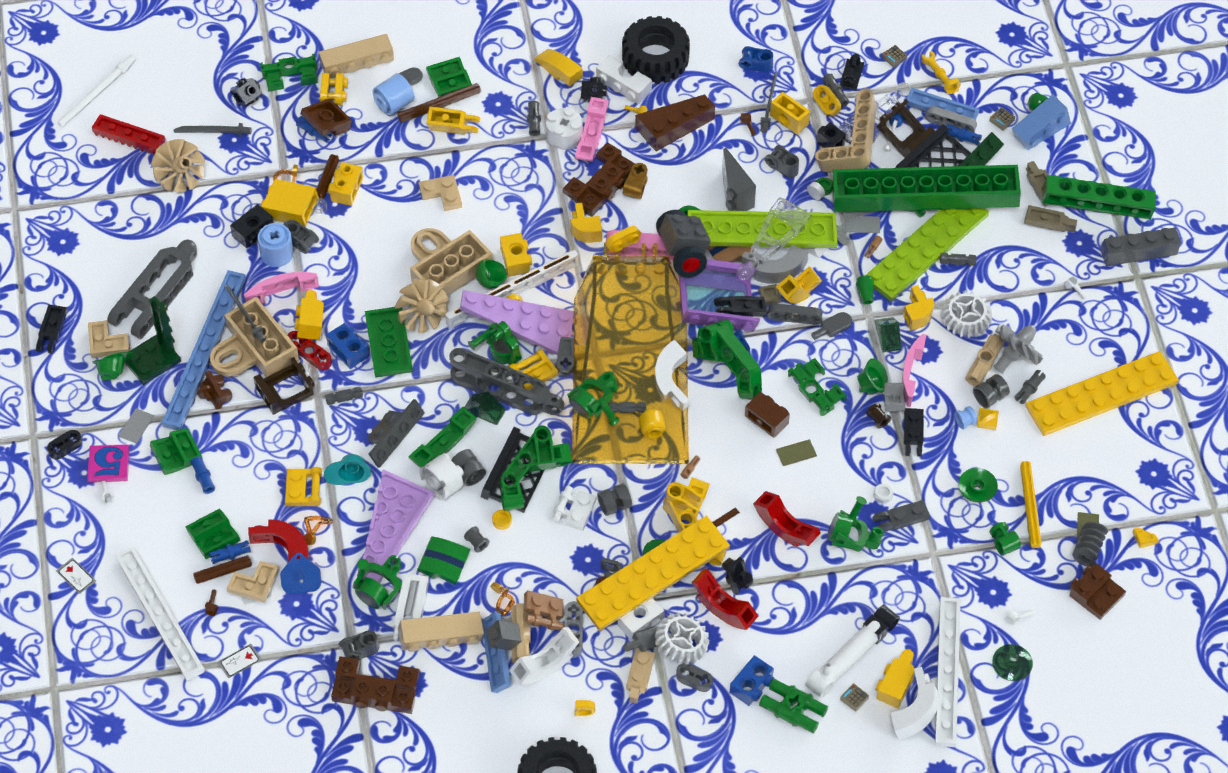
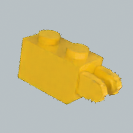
M429 107L426 124L430 131L465 135L466 132H478L479 128L468 126L467 124L468 122L478 123L481 118L475 115H468L462 110Z
M307 290L305 298H301V304L296 306L295 316H299V318H295L294 329L298 330V338L320 340L324 303L321 300H317L316 291Z
M905 649L902 651L899 659L894 657L892 663L886 665L883 673L885 677L883 680L879 679L875 688L878 691L877 700L899 709L914 680L915 668L912 665L914 652L911 649Z

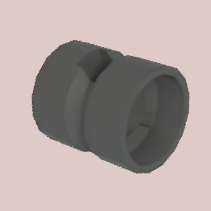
M999 374L991 376L986 382H982L973 388L975 399L986 409L1010 393L1007 382Z
M471 449L460 451L451 460L455 465H459L464 472L462 479L466 486L477 484L486 475V470L477 461L478 459Z
M624 483L613 486L611 491L605 489L597 493L599 505L605 516L616 513L617 509L622 511L632 507V499Z

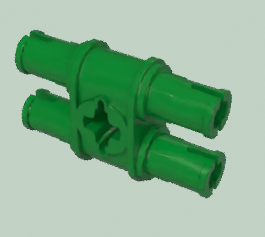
M774 678L769 686V690L783 696L784 700L778 702L764 694L759 702V706L773 712L777 719L781 718L792 724L793 727L800 726L814 734L819 722L803 715L804 711L808 709L824 717L829 706L813 699L812 694H807L797 689L795 685L788 686Z

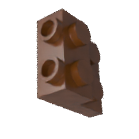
M330 98L302 108L300 113L322 136L329 133L337 136L350 130L352 120Z
M1096 563L1093 567L1088 565L1082 573L1084 576L1081 579L1075 578L1070 585L1071 591L1069 596L1101 620L1125 596L1126 590L1111 579L1112 575Z

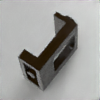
M907 99L902 103L898 101L891 108L892 112L890 114L888 112L884 113L879 118L881 122L876 126L904 158L935 132L931 126L926 130L905 107L909 102ZM895 114H899L913 129V133L904 141H900L886 126V122Z
M294 357L291 358L290 366L264 379L261 374L253 377L256 390L273 415L314 395L313 387L315 385L312 378L306 376L304 366L301 362L298 363ZM292 376H297L305 389L287 399H281L274 385Z

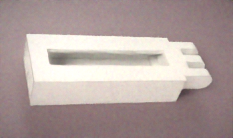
M404 573L393 625V641H398L399 639L398 625L400 620H403L404 615L413 616L412 619L423 617L429 587V576Z

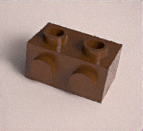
M761 391L745 406V417L773 438L789 424L790 413L783 406H779L769 395H765Z

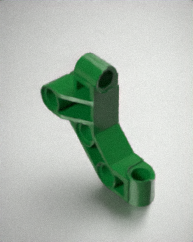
M725 319L699 328L698 338L692 339L693 357L724 362L736 376L737 391L741 399L752 400L760 391L762 392L761 368L734 335L732 322Z
M540 425L535 428L528 441L502 474L499 488L504 511L524 508L520 483L528 472L554 469L573 464L570 445L567 443L553 445L551 432L548 427ZM525 458L529 463L523 464L520 462V459ZM508 479L514 484L506 485L504 481Z

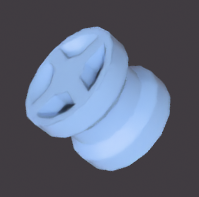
M971 406L965 407L963 411L958 410L954 413L955 420L961 429L967 428L969 424L974 425L978 421L976 413Z

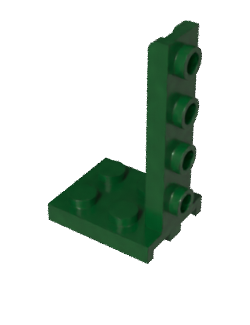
M155 296L150 298L149 305L156 335L130 350L129 352L134 353V356L125 361V365L143 385L181 362V357L175 352L173 344L175 340L171 335L173 330L169 325L170 318L166 312L168 308L163 301H159Z

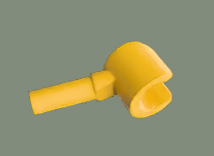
M625 105L624 108L638 114L648 110L646 106L635 108Z

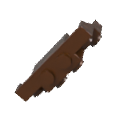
M608 142L596 153V158L601 160L604 165L586 184L573 177L563 188V193L575 203L583 204L584 213L590 217H593L607 201H610L618 189L623 188L631 167L635 164L622 156L620 149Z
M339 656L335 672L336 678L331 694L332 702L351 704L358 708L370 707L378 711L389 710L407 714L413 713L420 669L399 666L396 680L358 674L359 659Z

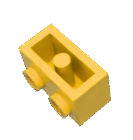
M341 162L339 169L336 168L334 181L328 187V193H330L332 202L349 206L353 205L364 178L361 166Z

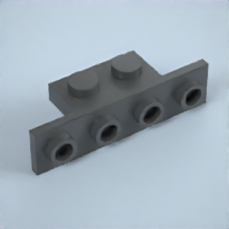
M413 399L403 412L389 410L368 435L367 439L369 442L376 444L368 455L378 468L384 464L424 415L425 412L416 399Z

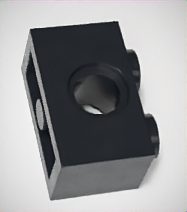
M259 204L255 205L230 225L232 237L247 249L249 246L257 243L258 233L265 225L274 223L273 216Z

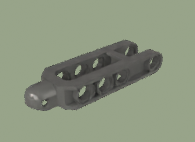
M186 239L181 241L176 248L160 249L111 309L107 322L116 327L136 308L142 311V313L133 323L131 335L142 339L154 325L149 305L150 298L143 294L150 290L152 283L161 276V272L167 265L176 263L178 259L181 260L182 264L155 296L159 301H163L168 308L194 276L191 263L197 256L195 242Z
M455 348L449 354L450 364L453 366L450 371L451 380L457 385L531 415H538L541 412L557 415L564 408L565 403L563 399L551 393L550 389L540 379L463 348ZM461 355L464 359L458 362L454 360V357ZM491 369H496L499 373L492 376ZM458 371L465 372V375L463 377H457L455 376V373ZM509 376L516 378L512 383L507 382L505 379ZM530 383L533 385V388L526 390L523 388V385ZM492 385L499 386V389L497 391H491L489 387ZM514 392L517 395L514 398H508L506 394ZM531 399L534 403L532 405H525L523 401Z

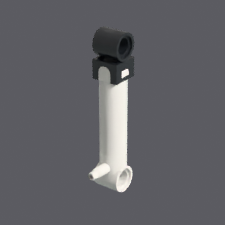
M886 605L880 606L874 615L872 614L863 623V627L829 661L808 677L805 686L820 698H823L831 690L833 684L874 644L882 641L886 637L887 632L889 633L895 628L900 620V616Z

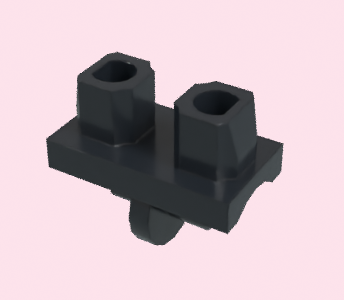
M729 557L722 563L723 570L727 572L726 582L731 585L734 594L738 595L741 588L747 589L752 585L754 581L753 576L747 572L744 559L739 557L733 560Z

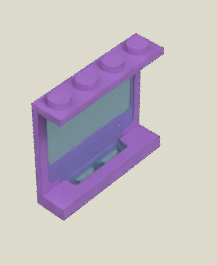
M707 259L706 268L699 275L691 278L679 276L682 322L692 325H709L727 319L732 322L734 329L754 332L760 322V318L717 313L716 309L720 306L714 305V299L729 296H752L750 280L755 273V265Z

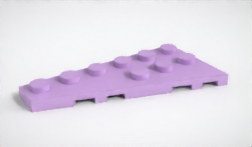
M467 290L462 292L460 310L478 319H485L492 324L505 321L510 327L512 335L533 346L538 345L546 349V352L558 355L561 337L571 338L574 311Z
M384 469L381 474V482L363 559H366L369 563H377L381 566L391 555H398L434 498L433 491ZM370 572L366 575V577L374 579L378 583L383 579L382 576Z

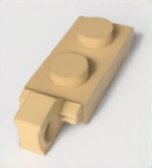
M635 649L626 684V690L630 691V703L637 704L639 694H644L647 691L655 652H641L639 649Z

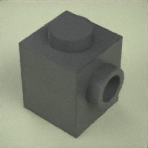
M497 620L487 629L491 648L510 651L522 642L518 623Z

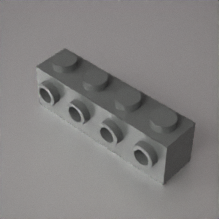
M1176 227L1145 231L1137 234H1126L1118 237L1112 236L1104 239L1101 254L1106 267L1174 256L1178 254L1181 240Z

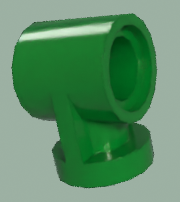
M1006 522L995 524L989 531L992 538H994L995 547L1001 556L1021 548L1019 536L1014 530L1007 532L1009 526Z

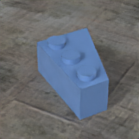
M1052 94L1012 128L1014 137L1027 150L1037 146L1071 124L1068 108Z

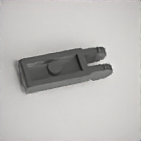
M920 500L876 513L872 518L874 522L889 520L878 526L886 532L927 521L930 519V514L924 501Z

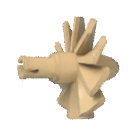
M174 139L160 145L156 149L151 162L156 182L172 173L159 182L163 188L171 191L178 174L174 192H186L182 176L184 173L189 190L193 189L199 183V180L187 172V170L189 169L201 180L204 176V166L192 165V163L205 164L204 157L197 150L199 148L185 141V139Z
M429 278L413 279L411 284L399 291V293L404 295H401L397 300L395 309L409 306V309L398 312L399 322L402 324L407 316L413 312L412 318L405 327L410 331H414L416 318L419 316L418 333H424L429 330L424 316L428 318L432 328L436 329L440 323L441 316L445 317L447 313L446 302L449 300L439 283Z

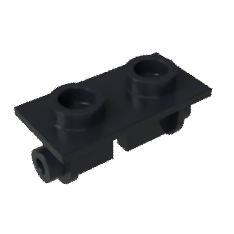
M853 54L846 61L840 85L844 88L857 90L864 62H861L859 54Z

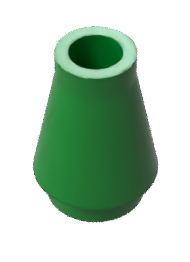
M869 275L860 276L856 279L855 285L862 303L865 305L872 304L874 302V280Z

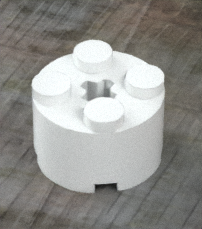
M570 106L548 113L546 135L549 144L553 147H560L561 150L575 148L581 140L583 133V122L580 114Z
M446 453L439 455L420 468L421 480L425 478L427 483L425 488L433 491L434 498L438 500L441 498L442 500L446 499L463 486L462 476L464 472L459 465H455Z

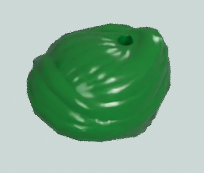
M482 260L477 265L475 271L476 280L482 287L487 289L497 288L507 278L505 267L500 262L494 260Z

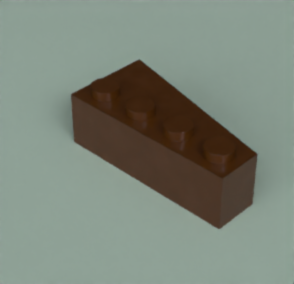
M704 94L636 114L635 129L657 152L714 120L715 105Z

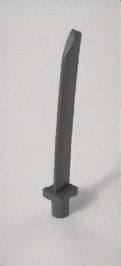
M778 72L774 73L765 117H761L760 131L762 133H766L771 124V118L768 117Z
M239 123L238 126H181L173 131L174 133L238 134V137H242V134H251L252 127H243V123Z
M225 285L226 290L252 327V336L254 338L257 337L260 343L265 342L266 337L263 334L262 326L256 327L229 285Z

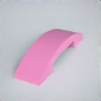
M591 97L575 159L593 162L601 139L609 100Z
M290 272L270 277L256 284L244 294L245 303L257 297L263 304L265 303V296L299 287L301 292L319 287L317 274L311 272Z
M922 334L913 343L905 359L902 383L904 384L903 395L907 407H911L916 381L909 380L913 360H922L926 334Z

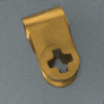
M635 163L631 167L628 178L623 186V195L638 199L642 198L648 181V169L645 164Z

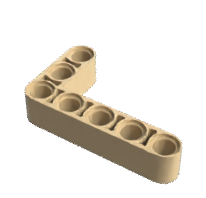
M865 88L857 93L851 145L822 148L816 152L815 158L821 171L833 172L834 169H864L870 165L877 108L873 92L870 89Z

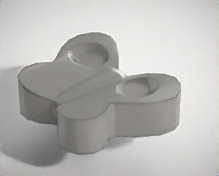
M837 225V240L841 244L847 245L850 242V239L845 235L847 227L845 225Z

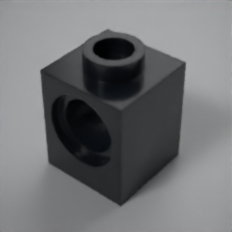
M829 122L826 126L819 128L817 144L822 148L845 146L846 134L834 124Z

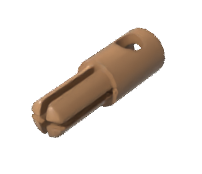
M876 235L864 254L865 257L870 258L883 240L880 236Z
M694 456L691 462L686 465L680 473L682 478L688 479L700 461L699 456Z

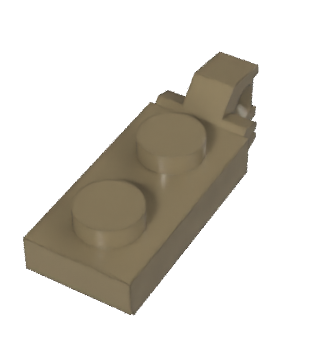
M1031 161L1027 163V178L1042 201L1043 184L1048 173L1045 169H1039L1036 163Z
M1028 205L1024 224L1061 232H1075L1077 220L1069 218L1064 212Z

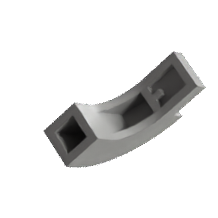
M791 246L782 258L765 260L745 251L742 255L741 264L755 265L754 280L762 283L777 284L782 282L789 274L794 278L799 275L808 263L809 252L797 246Z

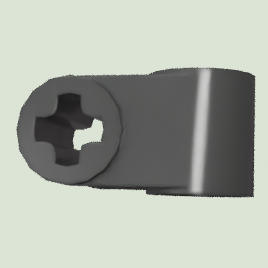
M781 145L775 146L774 151L764 158L770 168L777 170L785 177L793 178L799 173V158Z
M289 220L285 222L284 225L291 233L292 244L300 252L308 253L309 248L319 241V237L315 232L297 221Z
M370 630L344 638L338 644L339 648L343 650L345 657L359 660L375 655L380 648L376 633ZM369 641L373 642L370 645H366V643Z

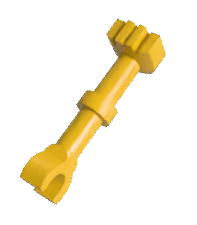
M930 51V58L922 54V63L931 66L935 76L945 84L944 90L946 93L953 94L958 92V88L961 85L958 78L952 80L948 78L944 68H940L937 64L935 53Z

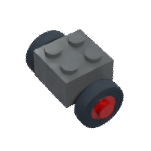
M669 210L663 213L657 219L656 230L662 238L668 254L674 256L673 267L676 273L684 278L699 275L706 268L707 257L705 253L711 242L700 217L687 216L681 210Z

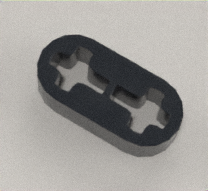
M69 430L49 442L47 445L49 456L55 460L61 459L78 449L82 445L80 432Z

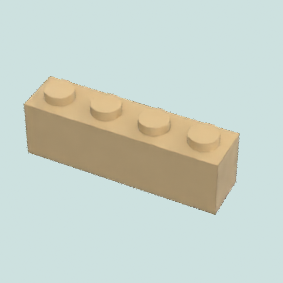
M386 33L319 51V59L323 72L330 73L331 78L336 77L337 73L346 74L393 61L394 52Z
M480 611L400 620L398 625L401 650H408L409 652L427 647L428 649H436L444 645L455 647L461 643L474 645L479 643L484 635Z

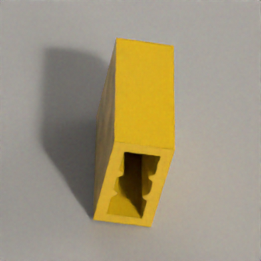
M275 179L273 184L269 186L268 194L262 200L261 207L273 216V220L280 222L295 220L305 227L319 197L316 187Z

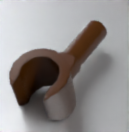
M741 113V124L747 123L751 135L755 136L756 133L751 123V114Z
M215 589L211 592L209 602L205 604V613L211 616H215L218 611V605L214 604L217 592Z

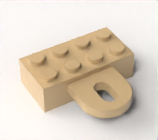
M425 228L416 232L411 239L412 254L419 261L410 267L411 280L429 278L439 283L447 296L476 278L475 271L477 265L482 260H493V253L471 230L451 241L442 231L435 228ZM425 239L430 240L436 246V249H427L422 241Z
M257 297L242 304L256 327L262 326L266 341L260 343L257 337L254 338L252 336V327L237 307L224 315L226 328L233 336L217 344L210 354L213 370L222 376H235L256 365L262 374L268 377L290 366L291 358L294 357L296 361H299L297 347ZM231 354L238 355L237 358L226 364L220 363L222 359Z

